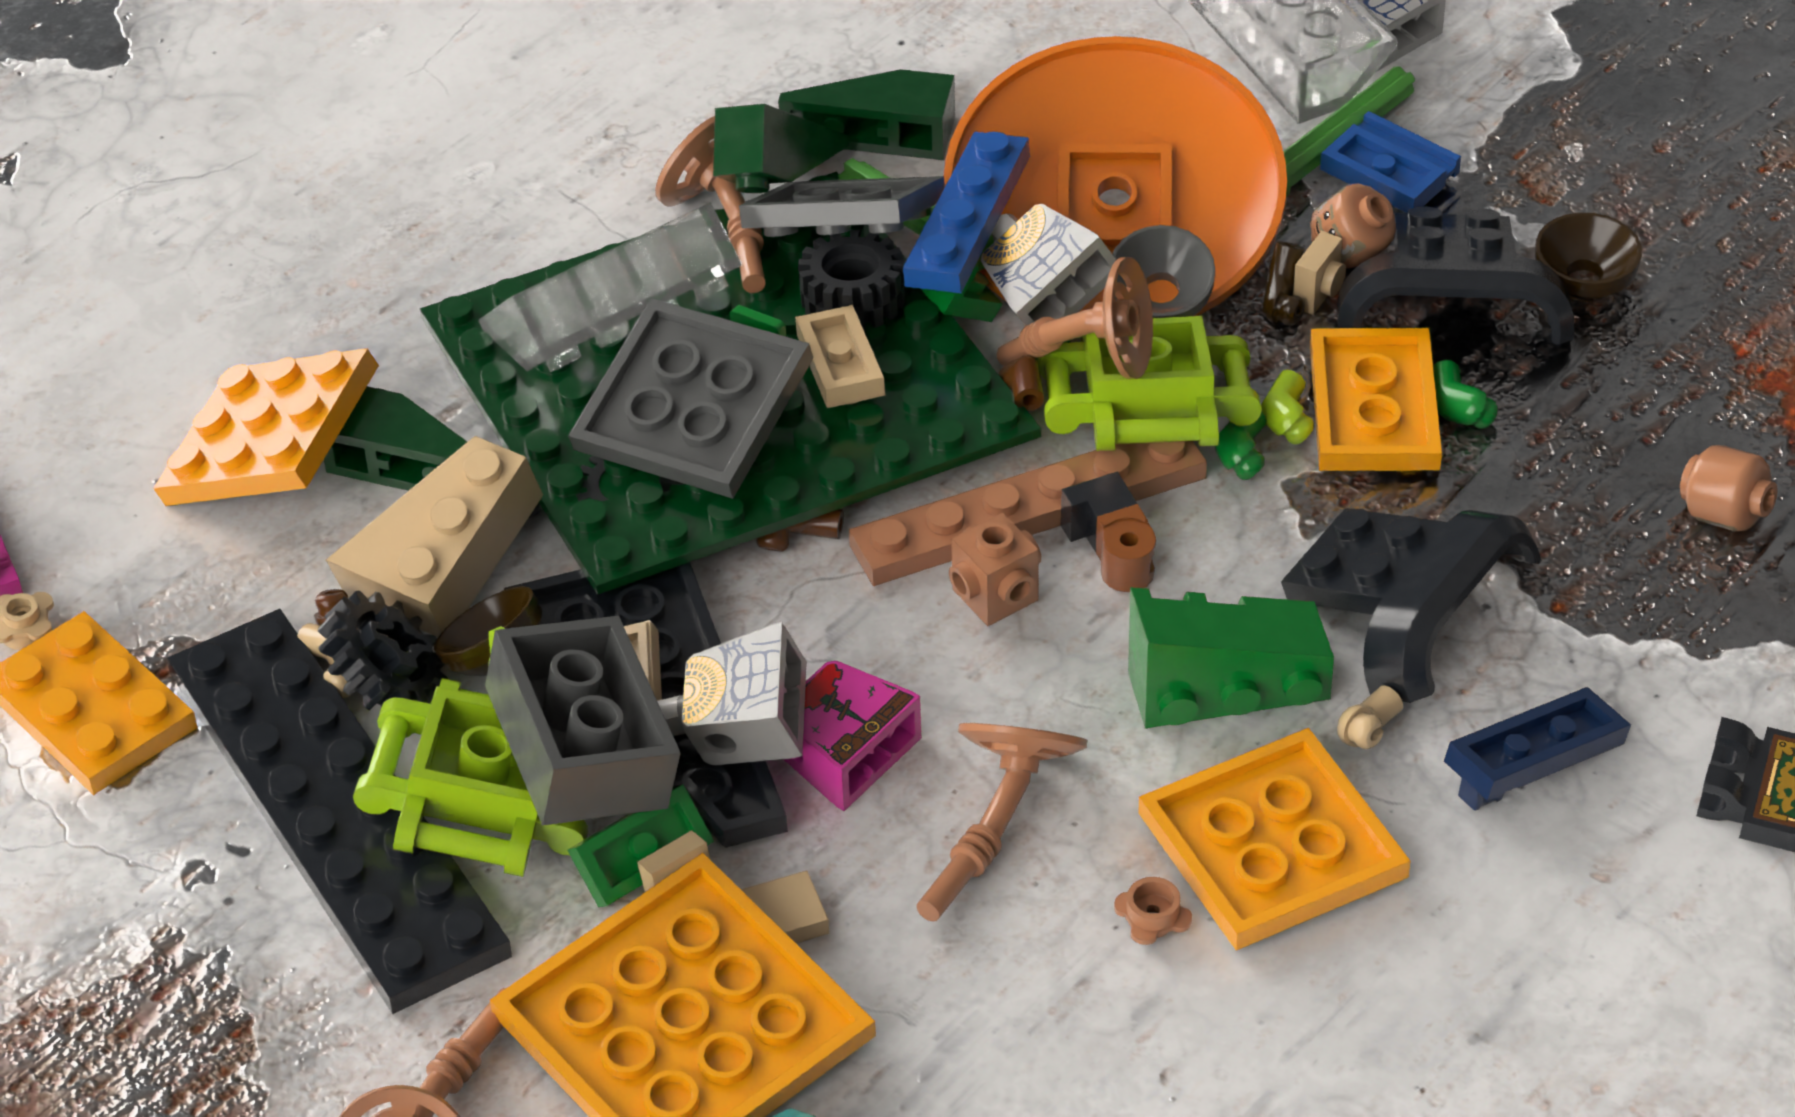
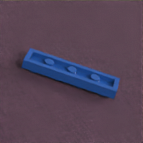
M974 132L903 266L905 287L962 293L1030 158L1028 137L1010 136L1001 132Z

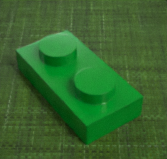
M684 784L673 787L668 809L627 814L569 848L567 851L599 908L610 905L643 885L637 863L641 859L691 830L707 843V846L713 843L714 840Z

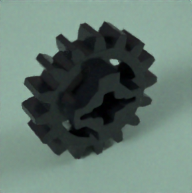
M360 590L355 591L349 598L344 596L324 616L326 621L318 628V633L326 639L319 646V651L328 657H332L334 663L327 669L331 675H342L347 681L343 691L347 695L353 694L356 691L363 696L364 708L369 711L376 704L382 707L386 700L394 697L431 704L436 686H440L442 678L448 679L440 671L445 663L441 662L437 654L432 650L437 640L436 636L423 634L419 629L423 620L419 616L412 617L411 619L407 618L404 615L403 604L397 600L392 606H387L380 592L375 591L368 599Z

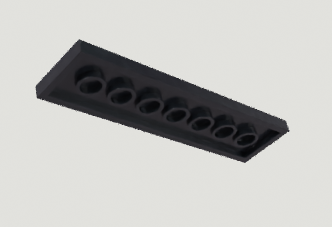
M280 608L167 657L170 675L392 1014L512 957L510 940L451 855L416 847L413 854L393 850L395 832L401 811L389 809L382 814H369L359 809L354 803L353 794L357 782L362 775L368 772L376 746L334 685L324 680L323 669L307 646L298 638V633ZM423 816L422 822L428 823V821Z

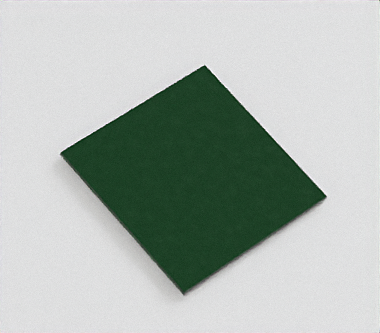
M836 171L827 175L813 177L809 181L839 180V174ZM716 209L705 215L672 226L661 227L654 232L620 243L609 244L599 250L565 261H557L547 267L514 278L502 279L495 284L459 296H451L440 302L419 308L421 319L502 446L527 458L543 493L539 504L597 595L1042 437L1041 427L1025 407H1017L1011 389L951 315L943 314L938 309V306L920 288L905 287V304L903 309L898 308V315L894 319L890 320L883 316L884 325L874 328L871 322L864 323L865 335L884 376L885 396L863 400L854 404L827 408L809 366L733 499L687 484L671 485L669 490L672 491L663 492L657 475L603 459L606 472L599 480V489L609 500L599 501L587 498L579 501L576 494L587 492V487H583L584 480L588 478L587 475H583L580 467L585 465L593 468L595 464L589 461L592 455L573 450L568 435L651 298L726 320H730V312L737 305H742L783 321L786 326V337L799 340L795 317L806 315L805 308H802L799 259H802V252L806 247L813 248L814 240L822 237L825 241L829 242L830 235H819L816 233V226L798 227L799 231L794 234L770 237L764 235V228H762L764 246L760 255L766 284L762 291L749 293L744 290L742 285L738 256L730 248L727 230L729 219L724 209ZM851 225V230H860V237L866 238L869 233V226ZM850 231L841 233L842 238L850 237ZM879 233V242L886 237L889 238L886 233ZM902 254L903 259H904V264H905V262L907 261V259H906L905 256Z

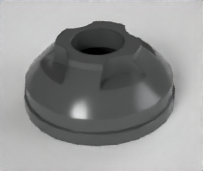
M1167 225L1148 226L1134 231L1125 237L1112 253L1116 260L1121 257L1134 258L1142 268L1147 284L1156 280H1167L1177 287L1179 293L1173 300L1166 303H1157L1151 300L1153 318L1194 316L1207 304L1211 296L1216 272L1214 258L1204 242L1187 230ZM1118 275L1117 282H1121L1127 287L1123 278Z

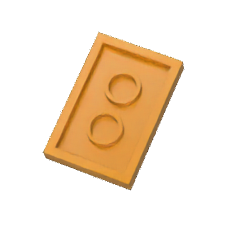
M1429 328L1311 329L1310 355L1319 471L1440 470L1442 449Z
M85 611L0 663V706L93 795L198 728L194 711Z

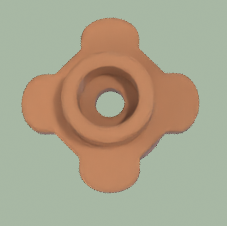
M1142 878L1133 883L1128 892L1119 894L1114 902L1115 913L1125 917L1131 926L1130 936L1132 940L1142 945L1153 944L1157 938L1171 931L1185 932L1192 924L1191 911L1180 906L1179 890L1172 882L1164 878Z

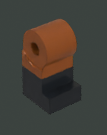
M1118 471L1063 488L1061 496V527L1070 542L1087 538L1101 560V576L1103 581L1110 588L1121 592H1130V587H1147L1152 582L1155 572L1152 558L1155 553L1156 536L1148 523V519Z

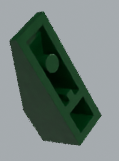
M899 69L780 93L778 107L780 110L849 135V147L844 150L944 160L955 120V75Z
M767 104L715 108L713 176L735 183V190L738 192L766 193L770 189V184L792 182L849 147V135Z
M367 386L324 458L326 473L409 491L466 444L467 441L403 394Z

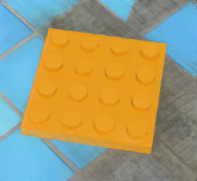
M703 852L490 999L491 1010L503 1027L589 1117H766L876 1036L875 1020Z

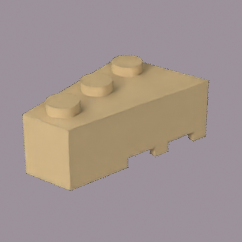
M474 436L327 558L326 562L341 589L347 593L348 598L355 591L359 590L367 599L375 591L380 592L387 606H392L397 600L403 604L404 615L407 618L411 619L412 617L419 616L423 620L419 629L439 637L452 621L468 610L542 498L543 493L525 456Z

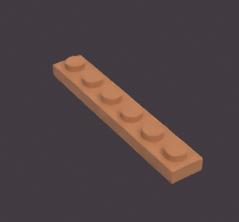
M1193 441L1115 444V450L1112 451L1094 450L849 529V545L874 587L952 561L951 538L961 534L967 528L979 525L1001 513H1004L1020 531L1026 530L1031 535L1061 526V496L1063 488L1118 471L1134 499L1138 501L1206 479L1207 461Z

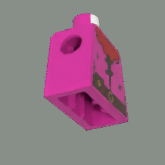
M837 660L826 662L806 680L802 756L783 760L837 808L845 811L922 738L920 696L913 691Z

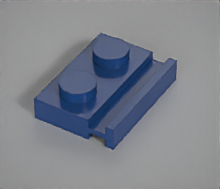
M1368 111L1364 114L1363 122L1359 126L1353 124L1321 153L1320 170L1350 185L1359 183L1370 186L1384 195L1392 206L1408 213V210L1411 208L1423 207L1445 187L1447 178L1450 176L1455 178L1460 173L1461 156Z

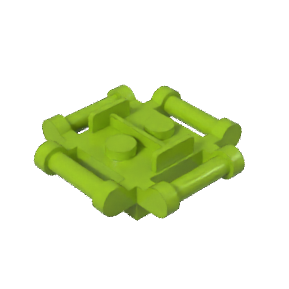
M1202 316L1153 318V343L1148 367L1140 378L1126 379L1116 368L1105 338H1097L1095 333L1081 336V342L1063 343L1059 349L1042 358H1037L1040 375L1046 380L1048 401L1044 407L1046 426L1050 431L1064 435L1076 430L1080 423H1093L1096 451L1115 450V444L1197 440L1199 446H1217L1219 441L1218 417H1227L1235 425L1247 426L1256 422L1261 416L1262 408L1259 394L1251 388L1247 371L1251 360L1248 344L1243 338L1235 335L1206 336ZM1129 336L1131 343L1133 342V336ZM1119 355V358L1121 359V361L1124 362L1122 356ZM1212 365H1217L1220 371L1224 372L1227 387H1214ZM1086 371L1089 393L1072 394L1070 375L1073 372Z
M442 678L440 686H436L431 704L397 697L390 698L383 703L377 719L378 727L381 730L368 772L362 775L357 782L353 800L359 809L369 814H382L389 809L401 811L395 832L393 850L413 854L416 847L504 866V873L524 877L533 839L547 842L549 847L556 853L570 856L567 850L588 837L589 830L585 820L542 826L488 694L461 689V682ZM413 733L420 734L421 738L410 770L409 779L395 777L394 773L405 738ZM423 816L511 834V839L506 840L422 822Z

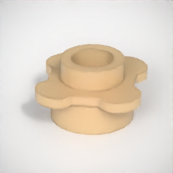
M36 592L33 595L26 593L1 595L0 643H4L11 649L21 650L52 631L51 622L48 620V611L54 607L52 596L46 592Z

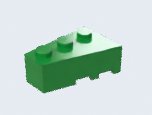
M1130 587L1128 675L1145 729L1166 725H1181L1191 721L1229 715H1244L1254 711L1285 706L1307 705L1312 702L1331 699L1334 655L1314 601L1241 596L1238 604L1208 602L1205 593L1186 592L1183 600L1152 598L1150 590L1147 588Z

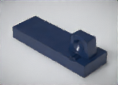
M1585 687L1451 741L1444 762L1461 777L1458 796L1476 811L1491 802L1500 801L1504 793L1513 788H1520L1625 744L1631 724L1590 688Z

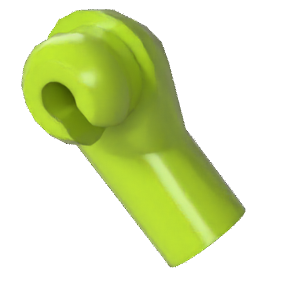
M1283 370L1261 403V408L1266 418V425L1277 436L1283 434L1290 444H1300L1314 429L1313 419L1303 413L1304 407L1298 402L1306 387L1304 378L1297 372Z

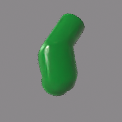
M1443 360L1434 364L1433 371L1438 414L1450 422L1466 426L1473 425L1478 429H1484L1492 425L1498 414V406L1495 400L1487 397L1486 393L1479 388L1462 384L1460 368L1455 362Z
M1262 411L1258 420L1251 425L1238 426L1229 421L1220 431L1218 445L1215 446V451L1223 466L1227 470L1232 468L1239 479L1242 480L1251 479L1265 465L1264 456L1254 448L1256 445L1254 438L1266 425V418Z

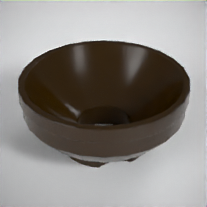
M1580 212L1557 217L1548 222L1539 231L1535 242V260L1544 263L1554 270L1564 282L1570 299L1580 302H1592L1593 299L1616 294L1629 286L1636 277L1642 258L1641 243L1632 229L1619 220L1597 213ZM1586 270L1598 275L1600 280H1579L1571 278L1569 274L1575 271Z
M520 586L503 590L478 602L444 629L434 644L435 653L450 671L468 676H487L490 658L489 631L500 626L508 629L541 625L542 608L538 603L537 597L529 587Z

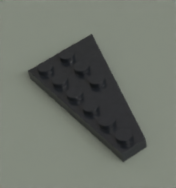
M690 562L597 595L581 569L504 588L506 590L520 586L529 587L537 597L538 603L542 608L541 625L619 616L623 626L651 620L659 633L662 700L683 695L686 661L693 654L721 644ZM686 734L674 737L680 751V758L673 787L684 784L706 827L725 848L788 832L787 815L766 761L711 765L703 761Z

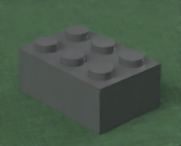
M611 616L495 630L485 687L542 826L668 809L680 751L620 617Z

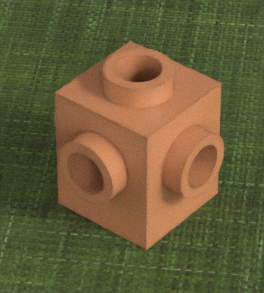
M1004 513L979 525H973L961 534L951 538L952 567L949 568V578L952 589L987 626L1038 601L1039 563L1041 562L1039 546L1028 531H1020Z

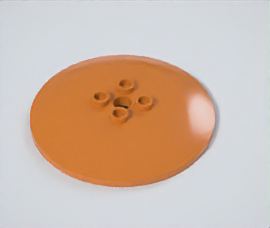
M1112 36L1075 40L1052 46L1012 65L992 80L968 106L953 133L945 158L943 176L946 186L974 132H1001L1010 136L1028 137L1030 158L1001 215L1012 214L1019 220L1034 205L1044 204L1096 233L1111 253H1113L1116 246L1125 237L1134 231L1148 226H1176L1199 237L1209 248L1214 258L1216 272L1211 296L1207 304L1194 316H1199L1219 305L1252 277L1265 260L1275 242L1281 227L1286 204L1287 172L1282 144L1273 122L1252 92L1221 66L1197 53L1162 41L1138 37ZM1110 189L1122 190L1130 196L1127 202L1117 206L1108 205L1099 197ZM985 268L982 269L980 272L988 279L987 286L1005 300ZM1156 280L1148 284L1150 298L1157 303L1169 302L1179 293L1177 287L1167 280ZM1104 289L1079 312L1093 309L1096 302H1103Z

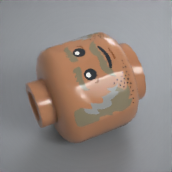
M1359 183L1344 186L1323 201L1312 213L1310 222L1312 242L1321 231L1342 238L1341 263L1345 264L1348 269L1357 267L1364 261L1384 251L1394 240L1396 232L1395 216L1388 199L1372 187Z
M1712 445L1701 454L1691 457L1684 468L1680 481L1681 498L1686 501L1689 513L1696 520L1731 531H1746L1756 524L1760 516L1767 517L1774 508L1778 493L1777 484L1771 481L1770 467L1763 457L1724 445Z

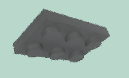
M944 176L787 182L739 205L742 228H764V235L770 237L794 234L799 231L798 227L816 226V233L819 235L848 232L851 230V225H868L870 233L895 232L904 228V221L927 216L926 209L937 203L945 188Z

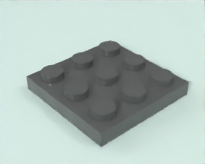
M651 298L568 435L573 450L733 499L813 360L810 344Z

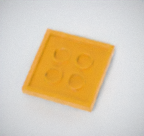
M364 348L344 352L333 350L323 355L296 359L286 357L275 362L248 366L246 364H238L228 368L218 379V386L205 407L193 419V426L180 447L169 457L167 467L154 486V491L165 506L306 489L379 367L378 363L369 349Z
M1309 727L1139 796L1138 814L1236 951L1409 878L1410 859Z

